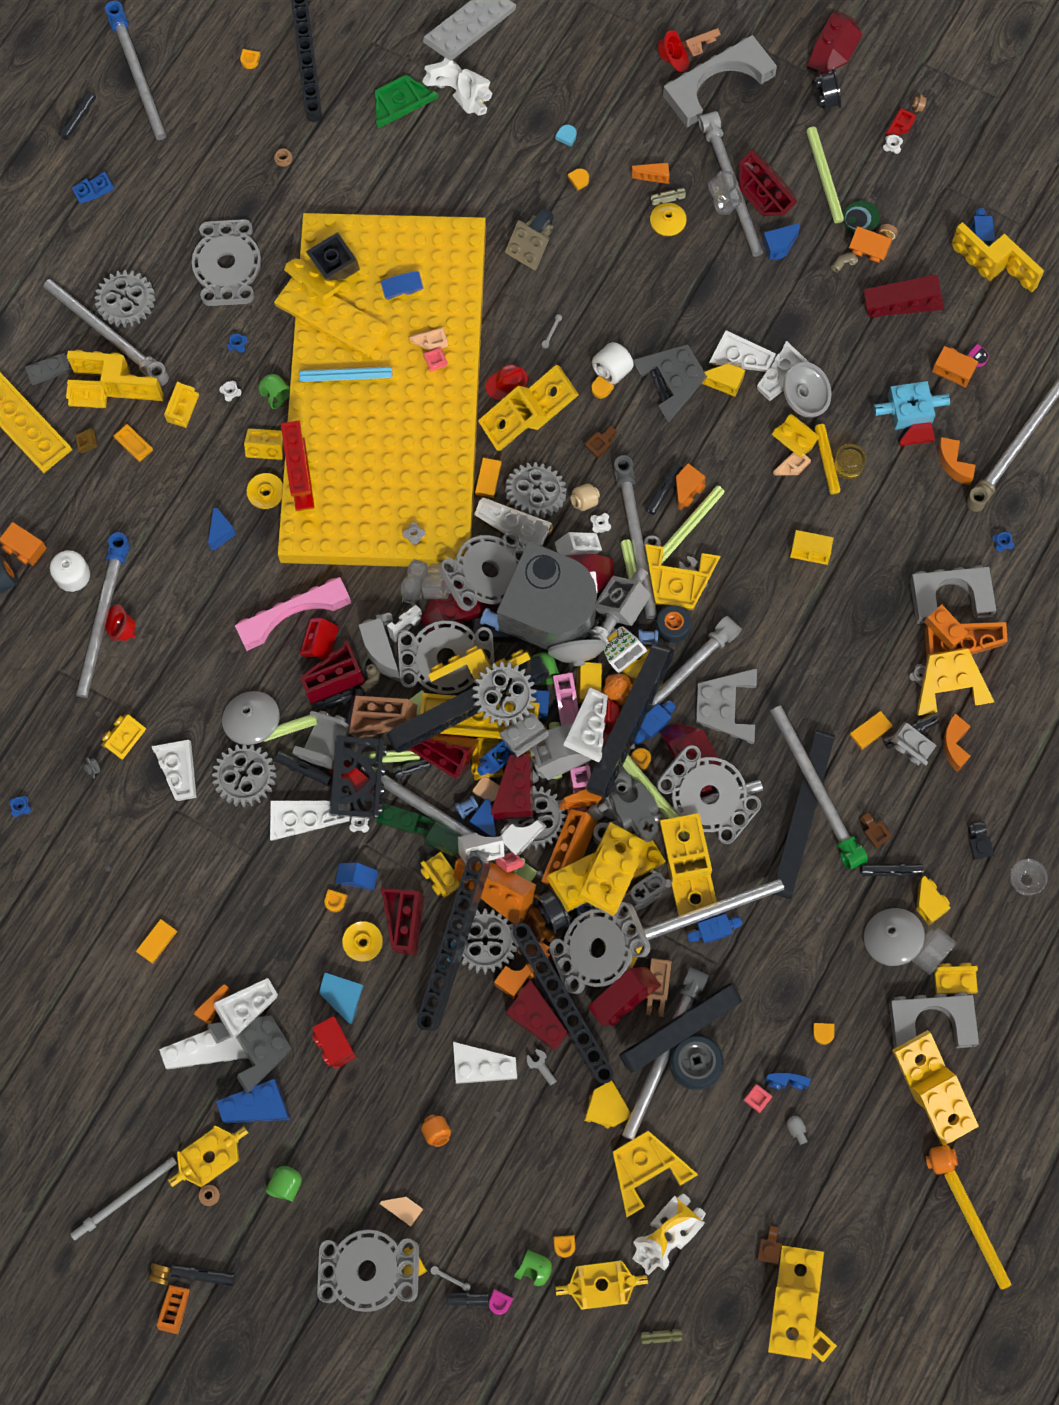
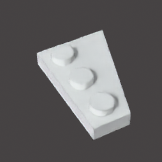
M725 331L709 365L722 366L728 363L738 365L742 369L767 372L776 353Z
M786 341L782 351L776 356L774 363L757 385V390L771 401L783 391V381L788 369L797 363L808 361Z
M184 740L152 746L175 800L181 801L196 798L191 741Z
M267 978L215 1002L214 1008L230 1036L234 1039L277 998L278 994Z
M453 1042L456 1084L517 1079L515 1057Z

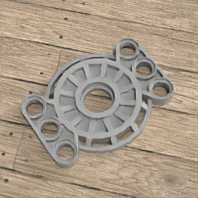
M248 220L202 223L199 230L203 239L196 246L192 255L194 275L199 283L205 287L200 294L202 302L207 306L251 303L254 299V292L249 285L255 280L261 267L260 251L256 243L250 238L253 233L251 223ZM242 226L249 227L247 232L239 231ZM224 227L231 228L229 233L221 232ZM206 228L213 229V232L209 235L203 233ZM250 243L254 246L255 250L252 251ZM202 246H204V247L201 249L200 254H198L199 249H200ZM231 255L235 258V263L232 267L225 269L218 265V260L222 256ZM256 256H258L257 264L255 263ZM196 259L198 260V266H199V267H197V268L195 267V261H196ZM198 274H201L204 280H202L198 276ZM249 291L251 294L248 298H243L241 293ZM225 292L232 293V297L229 299H224L222 296ZM207 293L214 294L211 300H206L204 296Z
M514 531L506 532L501 539L490 535H480L466 541L459 549L455 560L452 558L443 560L439 566V572L458 606L462 610L469 611L476 605L477 600L487 604H501V598L504 597L519 563L515 554H523L525 546ZM506 537L513 538L514 545L508 544ZM478 541V543L474 544L473 546L470 545V543ZM465 548L466 553L461 556L462 550ZM484 562H490L497 568L498 575L491 578L483 573L482 564ZM444 564H450L453 572L446 571ZM455 580L462 583L461 589L454 586L453 582ZM463 597L470 598L472 605H466L463 602Z
M444 620L426 626L416 637L410 631L402 632L398 637L399 671L402 685L413 687L419 681L427 689L440 694H452L466 689L474 682V678L470 676L471 672L467 664L432 682L428 674L432 672V667L439 664L437 654L443 648H450L454 651L455 655L459 654L462 657L467 655L466 650L477 645L478 649L483 647L484 650H488L491 653L490 664L495 663L492 631L487 627H482L474 634L471 629L461 623ZM444 623H445V624H451V628H450V627L439 628L438 625H439V624H444ZM455 625L464 628L467 632L464 633L461 630L455 629ZM434 626L435 630L427 635L423 634L427 629ZM480 631H488L490 634L489 640L481 641L479 639ZM405 634L412 637V643L408 646L404 645L401 641L402 636ZM405 654L413 656L412 664H404L402 659ZM406 673L414 675L415 679L412 684L404 682V675ZM421 675H423L425 678L423 681L420 678ZM466 679L470 681L465 686L461 688L458 687V685L463 683ZM427 681L437 685L438 690L427 685ZM454 686L455 689L451 691H442V687Z
M687 745L659 777L657 789L664 794L672 793L673 806L679 817L699 813L702 825H709L710 829H703V831H717L718 840L724 844H730L759 811L761 801L754 795L747 796L745 781L741 773L732 764L716 757L700 758L701 752L699 748L694 745ZM690 748L695 749L697 753L696 757L692 760L686 757V752ZM709 760H715L721 763L720 765L709 764ZM676 764H682L684 767L681 775H676L673 771ZM725 765L731 767L735 773L731 774L730 771L724 768ZM737 777H739L741 781L742 789H739V785L736 781ZM664 779L671 781V788L669 790L661 788V782ZM707 785L715 786L719 793L717 801L713 804H705L700 798L702 788ZM751 798L755 799L756 807L749 810L746 802ZM676 800L679 801V805H680V807H681V809H682L681 812L679 811V809H678V807H677ZM737 814L744 816V822L741 825L734 823V817ZM725 829H729L732 833L729 840H723L721 837V833Z
M621 902L614 916L608 913L605 914V917L597 916L596 913H606L601 909L582 913L569 926L564 940L555 939L551 942L549 946L550 954L567 992L579 994L584 990L585 985L593 987L610 985L628 970L632 956L646 957L649 954V941L632 904ZM623 906L628 908V914L625 917H622L620 914ZM590 915V918L583 922L581 921L584 917ZM631 924H634L636 927V932L633 935L628 933V927ZM596 938H601L606 945L604 955L599 958H595L591 952L592 942ZM639 942L644 945V950L640 954L636 951V945ZM558 943L563 945V951L560 954L556 952ZM566 961H569L571 964L568 972L563 968ZM573 979L578 981V988L576 990L571 988ZM593 979H595V980H600V981H601V983H591V982L593 981Z
M375 1230L357 1231L346 1237L339 1245L334 1241H324L319 1248L317 1287L319 1300L325 1303H333L338 1298L346 1307L361 1312L377 1311L384 1308L396 1296L401 1301H414L418 1295V1243L407 1238L403 1239L398 1245L387 1234ZM369 1233L374 1234V1237H373V1238H371V1237H365V1238H364V1236H363V1234H369ZM380 1236L385 1237L390 1243L382 1241ZM355 1237L358 1238L357 1240L351 1242L349 1245L346 1244V1243H348L351 1239H353V1238H355ZM407 1243H412L413 1251L411 1254L406 1255L404 1246ZM332 1244L334 1246V1253L331 1256H327L325 1248ZM366 1260L372 1261L376 1266V1274L369 1281H363L358 1275L360 1264ZM407 1264H410L413 1268L410 1276H405L403 1273V1268ZM327 1266H332L333 1275L327 1278L324 1275V1270ZM406 1286H410L412 1289V1295L409 1298H405L402 1293ZM327 1287H330L333 1291L329 1299H325L323 1295ZM348 1298V1299H350L351 1301H354V1302H355V1306L349 1304V1303H348L346 1300H344V1299ZM363 1304H365V1305H372V1308H360V1307H361Z

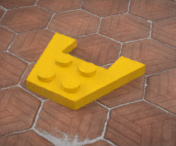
M645 544L655 604L663 606L677 605L684 609L693 610L721 556L702 553L698 572L661 566L664 547Z
M968 648L928 654L916 713L918 716L937 712L935 693L972 687L973 703L975 706L994 702Z
M649 1131L613 1151L626 1217L645 1207L634 1188L666 1169L670 1168L680 1186L698 1176L695 1171Z

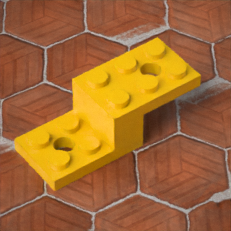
M963 222L957 226L951 245L957 253L963 255L966 261L979 271L982 277H986L991 281L1006 268L1008 273L1017 278L1021 285L1031 293L1038 287L1044 270L1006 234H1003L988 247Z
M82 350L68 351L67 359L74 373L101 376V383L108 397L163 401L164 394L158 379L152 376L137 377L131 375L124 355L119 353L104 354L99 351H94L93 353Z
M555 365L530 388L517 386L480 418L478 422L496 450L501 451L525 429H540L579 394L561 367ZM553 387H556L557 393L552 397L550 391ZM504 419L506 425L503 429H501L499 424L500 421Z
M476 645L465 651L467 655L460 657L458 654L450 658L448 664L443 666L440 663L432 667V672L428 674L431 682L466 664L474 680H481L478 674L480 672L486 674L484 668L488 667L492 670L483 647L478 649ZM521 649L513 653L511 659L506 661L503 658L495 662L498 668L500 662H503L504 667H506L507 663L511 662V668H514L516 665L530 660L531 657L528 651L523 652Z
M696 813L660 820L668 857L667 867L678 916L717 902L711 879L712 867L700 814ZM680 832H687L690 838L688 841L683 842L679 840L678 834ZM693 894L699 895L701 902L699 904H692L690 896Z
M610 822L586 871L588 876L578 898L614 916L638 867L636 861L645 841ZM615 845H620L624 853L617 852ZM600 885H606L609 888V893L601 891Z
M928 1030L892 1050L914 1100L925 1109L942 1146L979 1127L957 1076L945 1066L935 1041ZM923 1054L922 1061L915 1063L916 1056ZM951 1114H956L955 1120L948 1122V1117Z
M782 1246L768 1353L811 1359L824 1252ZM798 1264H803L806 1267L807 1272L804 1276L800 1277L795 1274L794 1269ZM791 1327L796 1328L799 1332L796 1340H789L786 1336L787 1330Z

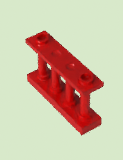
M300 420L281 423L291 497H294L295 510L314 509L305 437H302Z

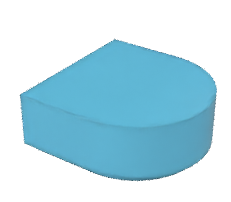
M564 125L557 132L555 139L572 146L576 140V129L571 125Z

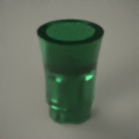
M437 820L427 835L424 845L440 850L451 857L461 858L458 850V837L460 836Z

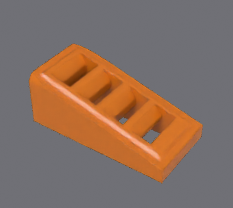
M668 163L632 166V178L668 184Z
M585 789L565 797L558 806L561 810L591 807L593 804L598 803L602 797L589 793Z
M226 985L221 986L193 1014L207 1024H211L217 1014L214 1003L228 996L230 993L229 987Z
M169 1285L157 1322L159 1330L174 1334L179 1333L190 1289ZM172 1294L181 1295L183 1297L182 1299L172 1297ZM170 1302L180 1304L179 1308L170 1306ZM168 1311L177 1313V1316L168 1315L167 1313ZM165 1320L173 1321L174 1325L165 1323Z

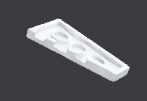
M484 497L479 501L474 514L504 534L508 531H514L518 534L525 547L528 541L543 546L552 524Z
M589 688L563 745L600 762L602 758L601 748L603 746L604 718L608 696Z
M271 801L270 840L273 841L349 822L350 817L329 816L330 801ZM350 803L339 806V810L350 811Z
M209 1030L159 1049L166 1069L248 1059L236 1037L234 1039L231 1037L216 1044Z

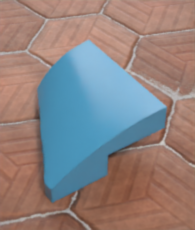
M325 973L319 994L349 1024H352L364 986Z

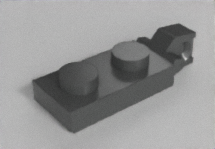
M63 353L25 368L31 384L36 385L67 373L71 365L67 359V354Z

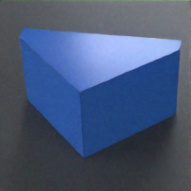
M218 508L213 509L208 540L211 550H216L236 535L234 528Z
M486 799L472 817L470 826L486 837H496L490 799Z
M339 863L335 883L374 891L378 871L359 863Z

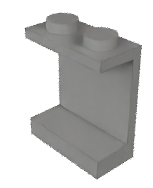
M311 711L310 715L317 720V724L314 725L305 747L295 746L292 753L303 761L333 769L336 735L347 737L350 726L345 722L346 719L341 716L335 715V717H331L330 714L324 711H319V713Z

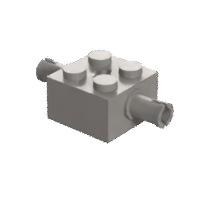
M638 567L631 579L612 576L596 601V610L605 619L601 627L608 631V636L616 623L632 626L650 598L651 594L642 585V582L648 575V572L643 568Z

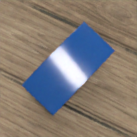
M106 172L101 173L91 181L86 178L72 187L80 203L96 199L115 189Z
M419 271L397 275L381 281L384 296L387 300L402 294L410 295L424 289Z
M790 1073L768 1074L765 1081L769 1082L768 1085L777 1090H780V1088L784 1089L787 1082L791 1083V1087L802 1090L803 1088H808L811 1079Z

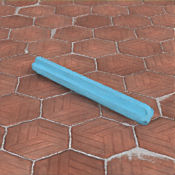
M392 367L301 370L299 372L301 382L391 378L393 375Z

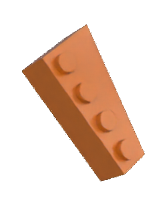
M1006 622L961 624L969 634L952 650L968 648L971 655L1003 646L1008 641ZM928 626L925 628L926 660L928 654L950 650Z
M462 858L456 861L453 875L459 882H461L466 866ZM488 861L490 870L481 899L514 925L522 923L532 907L536 884L512 872L507 873L497 864ZM481 863L475 865L476 871L481 868ZM471 881L469 884V889L473 890L475 887L474 881Z

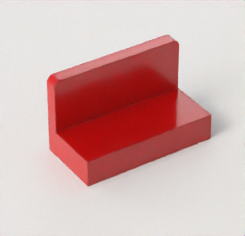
M323 618L310 619L300 655L316 657L325 661L332 652L339 627Z

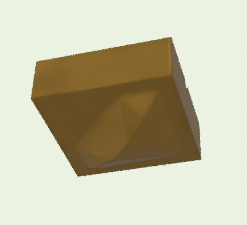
M90 428L75 435L78 452L83 454L97 447L95 431Z

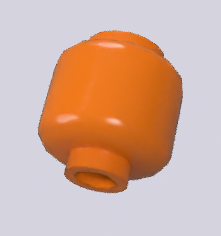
M430 1115L425 1118L421 1126V1132L429 1145L440 1147L449 1141L451 1129L443 1116Z
M948 1145L933 1147L929 1151V1156H926L928 1168H933L934 1173L937 1175L953 1172L955 1166L958 1165L955 1149H951Z

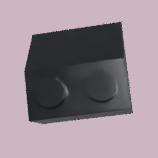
M338 232L306 251L326 281L344 280L360 270L357 259Z

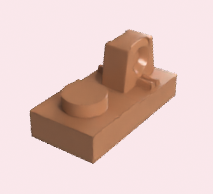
M717 28L682 42L684 48L687 47L692 57L703 53L701 43L705 41L706 44L716 41L715 37L720 35L719 29Z

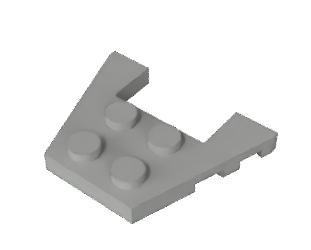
M757 669L698 683L696 723L754 744L755 725L735 724L736 687L756 688Z

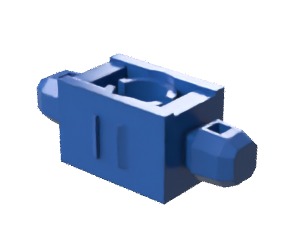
M978 208L973 222L970 224V230L989 247L995 241L993 218L986 215L984 208Z
M667 701L662 707L659 704L653 707L647 713L634 742L640 744L645 738L650 741L670 722V715L676 707L675 704Z
M502 740L479 759L481 764L477 767V772L481 776L487 773L492 775L505 766L509 756L515 755V753ZM500 753V759L496 760L495 757Z
M724 914L697 923V930L689 931L686 936L689 942H697L701 939L703 945L731 936L733 933L731 928L733 930L739 928L742 925L740 916L730 917V920H728L727 915Z

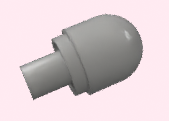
M607 801L601 804L596 803L589 807L586 812L598 821L604 817L605 810L610 805Z
M798 1116L790 1117L787 1121L790 1134L793 1138L797 1137L800 1145L808 1142L804 1135L806 1127L802 1119Z

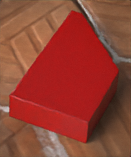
M900 108L885 137L908 133L917 115Z
M932 423L913 424L901 439L899 446L934 442L935 437Z

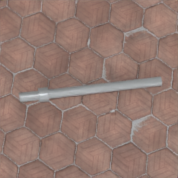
M171 1157L92 1218L88 1217L83 1221V1225L70 1234L71 1237L77 1240L87 1231L91 1232L97 1227L96 1224L176 1165V1160Z

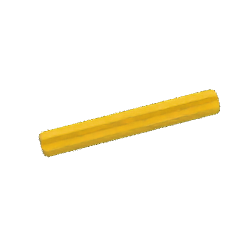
M818 424L815 426V433L819 435L817 441L830 494H838L840 486L824 424Z

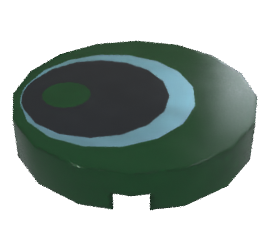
M856 201L846 208L843 222L846 229L852 234L855 233L857 226L874 232L879 225L880 214L878 209L870 202Z

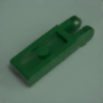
M382 803V814L378 815L376 819L378 824L429 837L430 831L416 827L417 823L433 825L434 822L431 818Z

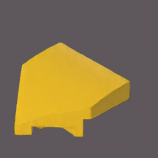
M612 1080L595 1089L592 1095L589 1096L590 1101L584 1121H592L608 1129L630 1118L631 1113Z

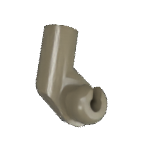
M852 252L840 255L831 266V269L838 273L844 264L848 262L850 265H855L858 262V257Z
M374 664L367 666V680L360 685L361 689L366 693L379 683L380 671Z

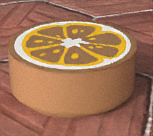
M883 224L880 226L878 234L894 240L898 230L891 224Z

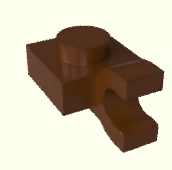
M610 426L602 435L597 432L584 444L585 447L598 459L611 447L609 441L617 436L616 430Z
M869 812L859 819L868 828L864 834L875 849L892 838V835L882 821L876 824Z
M531 908L523 923L530 927L539 943H542L544 938L548 942H552L555 935L551 930L544 927L546 921L538 908Z
M769 1226L767 1240H760L757 1260L773 1264L779 1263L782 1243L776 1242L779 1227Z

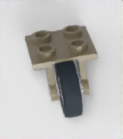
M543 209L526 224L518 220L505 253L531 269L536 270L550 239L548 236L551 233V229H553L551 225L554 218L553 213Z

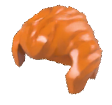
M624 674L609 675L604 680L605 687L602 693L608 696L607 700H616L618 705H622L626 702L634 683L629 676Z

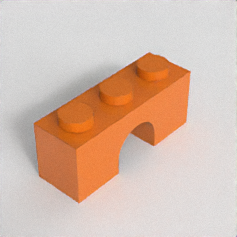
M543 942L539 943L545 955L549 958V947ZM527 945L526 953L531 956L535 955V947ZM527 964L520 971H513L505 966L494 981V985L515 999L525 988L526 982L529 979L532 981L534 976Z

